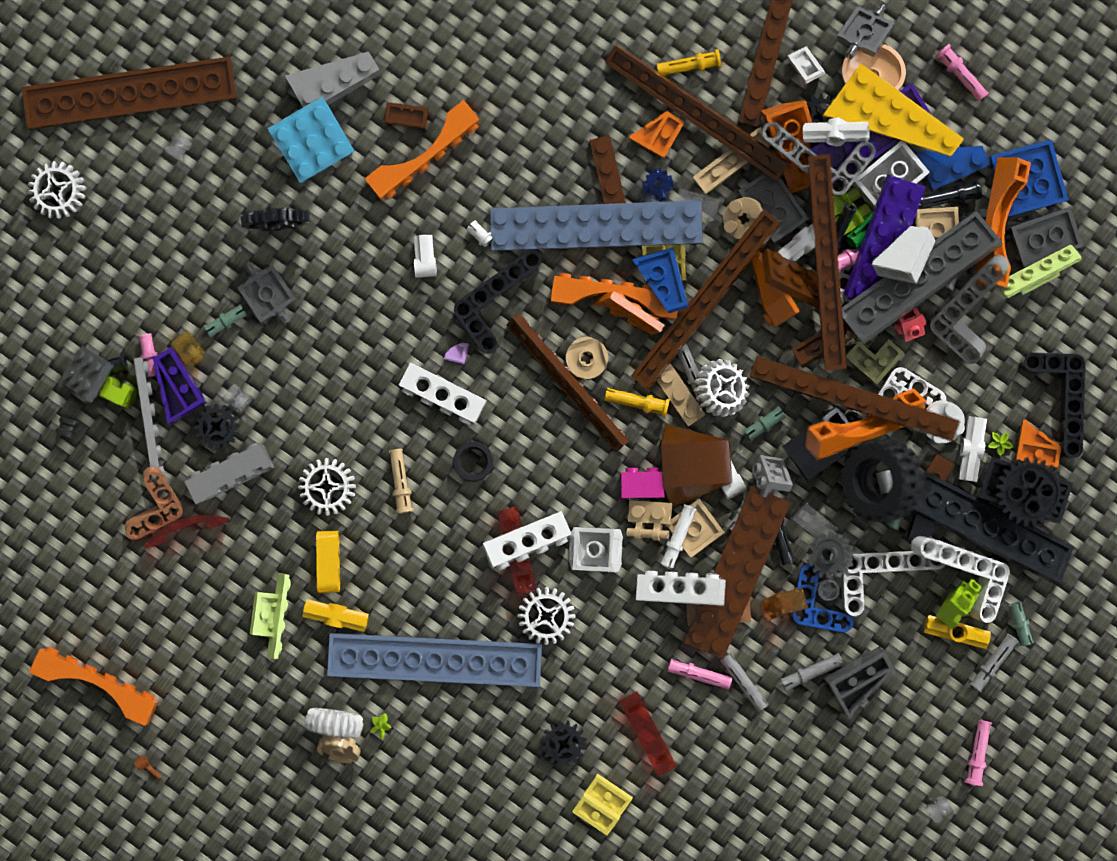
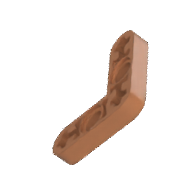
M148 467L143 472L144 484L157 505L129 519L125 523V532L130 539L142 538L177 520L183 513L181 502L161 470L157 467ZM150 475L156 476L157 485H155L152 478H149ZM164 489L169 493L166 497H158V491ZM173 507L174 509H176V511L172 512V510H169V508ZM152 515L160 517L155 523L148 521V518ZM135 526L138 528V531L131 530V527Z

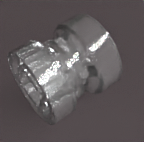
M174 133L171 144L167 145L164 151L182 162L185 157L184 153L186 150H190L193 144L181 135Z
M233 384L224 395L222 401L233 405L234 410L240 413L247 406L252 396L248 393H243L240 391L239 386Z
M942 795L936 798L934 806L933 804H928L924 807L937 825L942 822V815L945 817L954 813Z

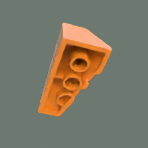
M805 100L783 103L761 111L765 124L770 122L778 124L810 150L811 142H804L803 125L805 123H812ZM772 126L767 127L769 138H774L776 136V129ZM785 140L782 143V148L784 151L790 152L793 148V143L790 140ZM774 149V152H776L778 155L789 161L786 157H784L781 153ZM805 153L799 156V162L802 165L808 164V158ZM789 161L790 164L783 173V177L791 194L810 187L808 185L810 181L809 176Z
M759 251L751 263L762 309L765 313L763 318L768 326L772 325L776 328L800 311L789 294L766 283L762 254Z

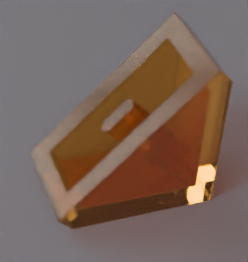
M802 588L777 593L762 600L768 621L808 609Z

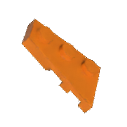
M612 291L596 297L593 303L598 308L603 305L611 309L610 314L616 317L628 318L629 324L651 335L661 332L664 324L659 322L658 317L647 314L640 305L629 302L620 292Z

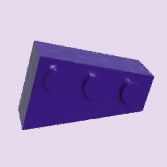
M170 347L153 358L162 394V402L167 416V424H174L208 403L176 349Z

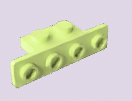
M1069 245L1009 276L1007 288H998L1006 298H1010L1019 292L1024 295L1060 276V271L1081 261V255L1072 245Z
M278 573L275 594L255 592L250 634L269 636L267 657L272 659H278V655L282 651L280 640L281 633L285 629L283 621L284 612H286L288 607L286 595L290 589V579L288 574Z

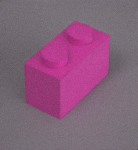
M625 468V472H621V498L664 497L663 472H659V468H646V472H638V468Z

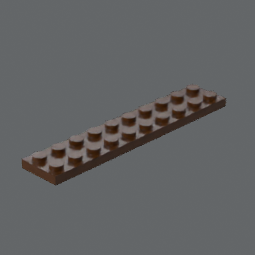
M230 56L22 87L26 123L29 130L237 99Z

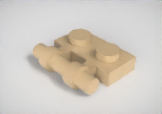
M629 500L628 522H636V527L627 528V536L634 537L635 539H643V537L652 538L655 541L669 539V531L662 530L663 524H671L672 503ZM645 523H654L653 530L644 529Z

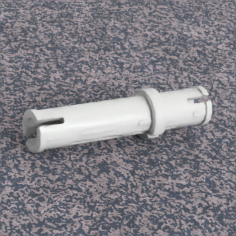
M684 504L671 540L667 541L666 545L668 547L661 564L674 568L678 554L683 550L682 544L697 510L696 508Z

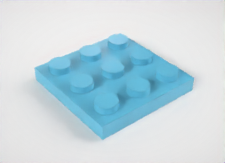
M323 96L268 128L300 183L354 152L353 147Z

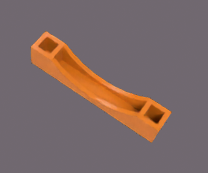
M464 100L447 112L445 124L440 135L423 154L402 164L381 165L368 175L365 181L381 201L384 199L388 201L396 195L397 192L395 190L400 186L406 187L413 181L412 177L418 172L419 174L424 173L430 167L428 165L434 159L438 161L446 155L445 151L449 147L455 148L463 141L461 138L464 135L474 133L479 128L480 119Z
M998 157L985 222L1002 240L1003 244L977 263L975 275L994 256L1001 255L1007 259L1004 240L1006 221L1013 202L1027 184L1031 163L1013 157ZM1010 263L1006 273L993 287L1007 288L1011 270ZM993 265L996 270L1001 271L998 266ZM979 279L982 284L987 285L984 280Z
M559 273V276H554L551 303L572 306L580 300L591 296L617 291L626 298L639 303L658 318L677 319L678 311L668 313L650 285H643L642 288L634 287V283L622 282L621 285L613 284V280L601 279V282L592 281V277L580 276V279L571 278L572 275L566 273Z
M915 389L897 394L893 398L894 400L923 409L926 406V400ZM868 416L848 424H834L825 421L808 428L805 447L818 460L904 426L873 416Z
M47 646V649H39L29 673L46 681L74 678L91 682L104 689L115 699L126 718L143 726L149 724L159 703L158 700L154 699L155 695L146 691L140 693L135 690L136 687L127 682L121 684L116 681L117 678L108 673H105V675L97 673L98 669L86 664L82 666L78 664V659L69 655L65 658L59 655V651L55 648Z

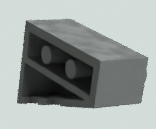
M877 647L824 679L843 713L850 720L854 715L853 713L861 704L868 700L867 698L875 689H878L895 669L885 651Z

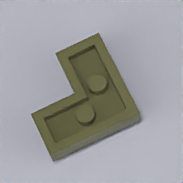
M888 339L874 355L858 341L847 353L846 360L877 385L903 356L904 352Z

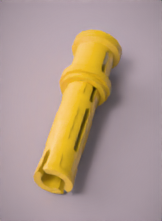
M719 49L705 54L699 52L696 56L657 63V70L662 75H669L695 69L704 71L705 68L715 66L721 68Z
M607 388L604 401L643 409V412L647 414L652 412L661 414L662 417L666 418L670 399L661 400L653 398L652 395L645 397Z

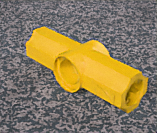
M307 599L302 617L321 621L326 625L338 628L346 627L365 632L369 614L350 610L346 606L334 603L326 604Z
M927 616L924 624V633L986 649L989 644L991 631L958 623L956 626L961 628L962 634L955 638L952 634L953 629L938 617Z

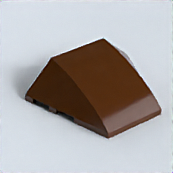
M666 424L661 450L664 488L669 502L672 503V508L733 483L730 440Z

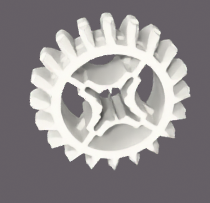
M52 162L51 168L46 163L44 164V171L37 168L39 175L32 174L31 176L35 179V182L28 183L29 186L33 187L32 190L28 191V194L34 195L30 198L31 203H36L34 209H41L40 214L42 215L48 213L49 218H53L56 214L58 219L62 218V212L66 217L70 216L68 210L76 213L75 204L82 206L78 199L85 198V195L80 193V191L86 190L85 186L80 185L84 182V179L82 177L77 178L80 173L77 170L73 171L71 165L66 168L64 162H61L59 167L56 162ZM54 175H66L71 181L58 182ZM47 179L48 186L45 190H42L41 193L42 185ZM56 186L61 188V190H58L60 191L58 195L53 193ZM73 188L70 199L66 201V193ZM55 198L60 206H48L43 200Z
M721 359L704 365L701 368L702 371L696 374L698 379L694 383L698 387L693 390L699 393L696 399H701L700 407L707 406L706 412H713V416L720 415L721 417L731 416L735 412L740 411L742 405L747 402L745 398L749 395L745 389H748L750 386L744 382L748 377H742L743 370L737 371V364L731 365L730 361L726 360L723 362ZM717 373L723 374L727 377V379L723 378L721 375H718ZM716 398L721 399L722 402L725 401L726 404L719 402Z
M325 458L324 465L318 459L316 460L318 467L315 468L310 463L309 467L312 471L303 470V473L308 476L307 478L300 477L299 479L305 482V486H298V489H305V493H301L300 497L304 498L307 496L308 499L304 501V505H308L311 502V511L315 510L317 506V514H321L323 509H325L326 515H330V509L333 510L334 514H338V506L342 510L346 509L343 505L344 501L347 504H351V500L347 496H355V493L349 492L350 488H356L355 484H349V481L354 480L355 477H347V474L351 472L349 468L344 472L342 471L345 466L344 463L336 467V459H333L331 465H329L328 458ZM330 469L339 473L344 483L333 482ZM324 470L322 481L317 484H311L315 474ZM325 481H328L332 486H338L337 488H332V490L329 489V493H326L325 489L317 488V486L325 484ZM311 490H318L323 494L324 504L315 500ZM344 490L341 498L331 504L333 492Z
M545 587V594H541V590L538 588V596L536 597L530 592L529 596L532 600L529 601L527 598H524L523 601L528 605L526 607L523 605L519 606V609L524 610L525 613L518 614V618L525 619V621L519 622V626H527L523 633L525 634L530 630L532 633L528 638L531 640L534 635L538 636L536 639L538 644L541 638H545V645H548V638H552L553 644L557 643L555 638L557 635L563 640L564 636L561 633L563 631L566 634L570 633L566 626H574V623L568 621V619L575 618V614L568 613V611L574 609V606H566L571 600L569 598L565 601L562 600L565 593L562 592L557 597V589L554 588L552 594H548V587ZM550 598L557 601L558 604L552 608H546L540 602V599ZM535 604L539 611V617L530 623L529 610ZM540 607H542V609L545 610L547 613L550 611L552 612L554 609H556L552 613L553 616H550L552 618L551 622L554 625H552L550 621L546 619L541 620L539 623L537 622L541 619L540 616H543L541 614L542 610L540 609ZM563 609L565 614L564 622L559 628L554 621V616ZM541 624H547L554 632L541 633L535 630V628Z
M311 708L308 710L305 719V727L309 731L320 734L354 738L360 736L363 729V718L358 714L345 711Z

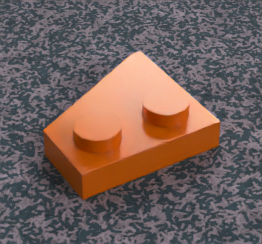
M666 111L654 121L646 124L642 129L631 134L629 139L664 159L685 121Z
M1022 420L1015 460L1020 459L1024 462V458L1028 457L1031 463L1033 458L1036 457L1038 458V464L1042 460H1046L1045 466L1054 465L1053 467L1058 468L1062 447L1049 439L1043 432L1030 425L1028 421Z

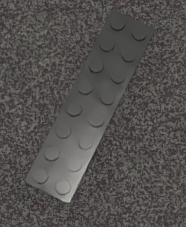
M975 211L935 240L916 284L884 277L842 307L843 320L862 344H865L1003 244L1002 240L979 213Z

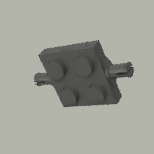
M879 3L875 11L865 10L859 6L856 7L837 35V41L849 46V49L845 52L846 58L852 59L857 51L875 57L895 25L894 22L882 16L887 9L885 4Z
M248 262L243 267L250 277L244 284L238 287V290L260 323L277 316L283 326L287 325L285 321L289 323L290 320L284 311L287 306L296 301V298L273 264L265 270L257 272L252 262Z

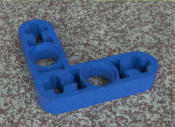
M809 564L803 565L800 568L792 609L793 620L798 624L839 632L850 631L853 627V619L849 614L813 607L819 574L815 573L814 576L810 577L809 582H814L813 587L807 584L801 585V581L806 582L807 579L804 570L812 567L813 571L815 568L809 566ZM801 589H810L811 597L808 600L800 598ZM798 601L810 603L809 608L806 606L804 608L807 618L804 617L802 621H799V617L796 616V612H800L802 607L801 605L797 606ZM819 613H826L828 615V622L826 624L820 625L817 622V615ZM832 614H836L834 619L842 620L845 616L846 621H849V625H845L844 629H841L840 624L833 623L834 627H830Z

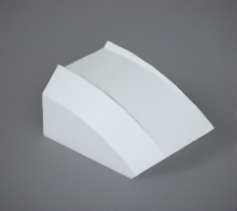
M573 527L569 541V563L572 570L619 572L622 565L623 539L620 529Z

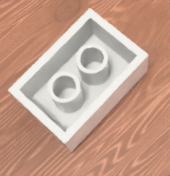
M900 141L862 172L853 182L852 186L857 188L861 197L874 211L887 174L918 183L930 172L904 141Z

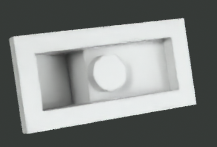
M807 46L788 55L789 62L799 75L801 85L825 75V71Z

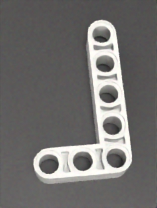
M921 536L913 539L911 549L914 554L980 576L978 584L982 588L978 592L979 596L969 612L971 617L987 623L992 622L996 618L1008 581L1009 567L1002 562L934 539ZM926 543V549L923 551V546Z
M913 551L853 554L855 555L856 566L852 570L848 569V573H842L841 578L843 610L851 616H858L863 612L862 573L941 569L945 564L933 565L930 559L918 556L919 564L913 567L910 564V557L915 555ZM894 555L898 558V565L892 568L888 560ZM873 556L877 559V565L871 569L867 565V560ZM850 579L857 581V588L853 591L847 588V582ZM852 600H856L859 605L855 612H851L848 609V604Z

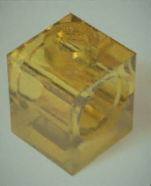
M186 331L171 343L188 365L191 363L193 365L197 364L204 358L202 355L206 353L189 331ZM188 344H193L195 348L191 355H186L185 347Z

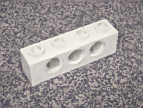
M411 362L399 386L403 387V393L411 397L417 394L422 397L420 401L429 406L435 403L441 406V412L449 416L453 412L460 416L459 421L470 425L471 422L476 424L487 402L485 399ZM421 380H426L429 383V388L424 392L419 391L417 388ZM441 389L448 392V397L444 401H439L436 398L437 392ZM458 399L466 400L467 407L464 410L456 409L455 403Z
M562 511L487 541L483 543L482 547L491 569L497 568L499 571L509 567V562L517 560L519 563L528 559L531 553L536 552L537 555L549 550L548 546L555 543L556 546L567 543L568 538L572 534ZM548 529L552 532L553 537L545 539L542 537L541 532ZM525 537L531 538L533 546L525 547L522 544V539ZM509 545L513 548L514 553L509 556L505 555L502 548Z
M645 571V575L638 574L636 600L724 606L726 580L719 579V575L706 574V578H698L696 573H686L685 577H679L677 572H665V576H660L657 571ZM660 581H662L664 583V589L661 592H658L657 585ZM683 582L685 587L684 591L682 593H679L677 590V586L679 583ZM703 583L705 591L700 595L698 593V586Z

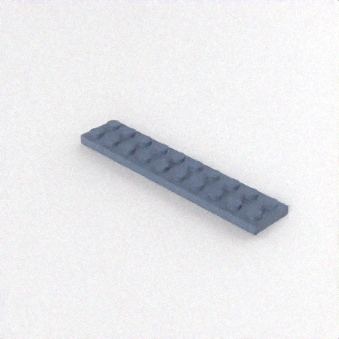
M701 200L490 208L491 236L493 237L491 240V251L703 244Z
M330 633L327 676L540 687L542 644Z

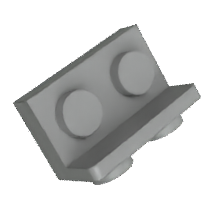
M759 456L757 463L753 465L752 474L756 479L757 488L761 490V497L766 498L770 489L790 492L793 484L784 459Z

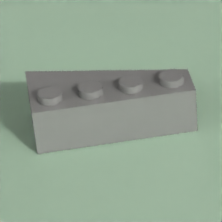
M365 52L285 75L300 103L305 107L322 96L327 105L378 77L381 73L371 54Z
M254 443L246 447V450L241 453L236 452L226 457L227 460L222 463L217 461L207 466L208 470L202 473L199 470L188 475L189 479L184 482L195 504L199 505L275 468L265 446Z

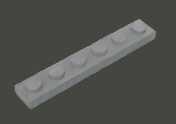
M143 357L134 358L150 467L159 468L165 477L164 468L159 466L158 458H162L160 445L156 446L155 437H159L157 424L153 425L152 416H155L154 403H149L148 395H152V388L150 382L146 383L145 374H149L147 361L143 362ZM151 475L155 485H157L156 476Z

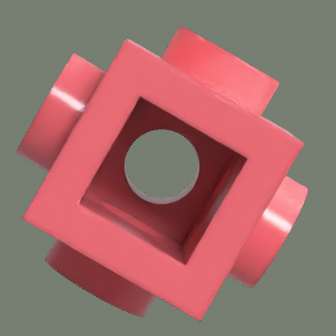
M916 307L898 319L897 323L894 324L897 335H902L905 342L925 335L924 326L926 325V320Z

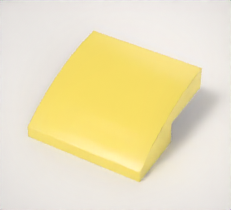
M597 774L572 812L608 836L633 797Z

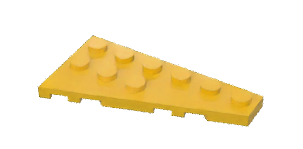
M863 64L858 66L822 115L828 118H840L846 122H869V131L892 139L895 138L911 145L914 144L948 157L953 155L964 139Z

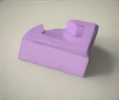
M460 343L450 348L445 354L444 360L465 365L469 343Z

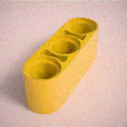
M317 531L318 593L340 592L339 531Z

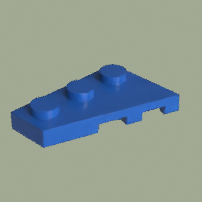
M983 146L957 148L951 157L929 150L915 152L917 158L930 172L926 175V179L932 191L991 165Z
M673 247L632 259L668 313L689 308Z

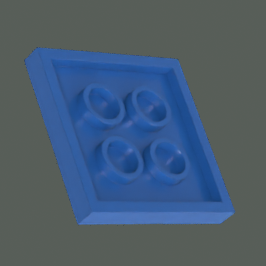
M1052 139L989 157L994 174L998 157L1020 158L1031 163L1027 184L1013 202L1008 217L1069 200Z

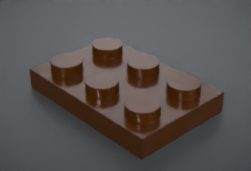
M766 249L762 253L766 283L817 308L819 306L817 274L810 269L800 266L795 261L786 259L777 252Z

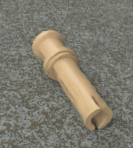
M403 449L389 451L395 486L392 494L395 497L397 506L395 514L414 512L410 500L412 492L407 487Z

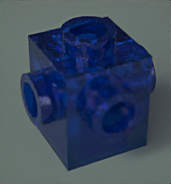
M661 168L649 171V175H646L645 181L642 182L644 193L649 194V198H655L656 201L668 198L667 195L671 193V188L674 187L672 176L667 175L666 170L661 171ZM661 180L662 186H656L655 181Z

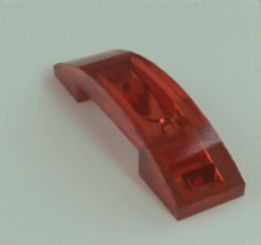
M518 506L497 511L503 535L522 527ZM523 538L522 544L527 547L526 539ZM509 545L505 546L507 555H512L514 553L513 548ZM530 556L519 563L517 560L509 562L516 594L536 590L537 587Z
M197 515L183 518L156 532L146 542L145 547L147 549L170 542L168 533L204 521L208 529L228 523L230 520L228 517L217 515Z
M638 691L619 700L658 777L677 768Z

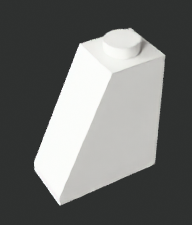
M910 226L874 260L872 265L877 275L916 284L935 243L931 230L923 226Z

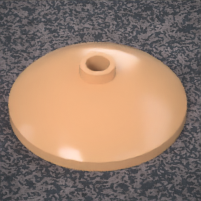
M885 44L882 45L875 57L857 51L852 59H849V57L844 59L842 78L845 84L860 64L866 66L898 91L904 83L906 75L904 61L893 48Z

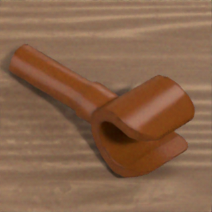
M141 756L135 760L134 765L139 771L146 768L158 780L162 777L152 768L147 757Z

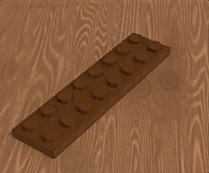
M753 486L750 487L713 573L719 575V579L726 580L724 606L700 604L684 641L691 646L722 659L725 657L791 502L768 493L766 498L762 497L760 494L761 490Z

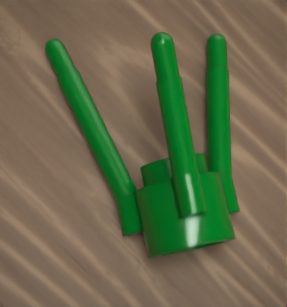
M873 212L858 228L846 236L847 243L854 250L861 247L866 234L863 228L870 222Z

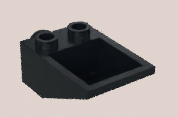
M837 406L826 411L782 446L806 481L855 447L847 448L817 460L805 447L808 428L825 421L834 424H848L861 420L860 415L855 411H850L844 416Z

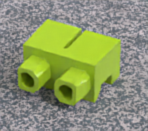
M856 187L847 190L842 195L833 196L835 217L841 214L845 203H849L850 206V204H853L855 200L861 197ZM867 204L857 209L844 236L860 226L872 213Z
M108 376L99 389L101 391L99 395L118 405L131 409L138 395V389L123 383L121 388V383L118 379Z
M972 579L968 583L962 581L947 596L936 616L953 629L959 623L962 616L968 615L982 587Z

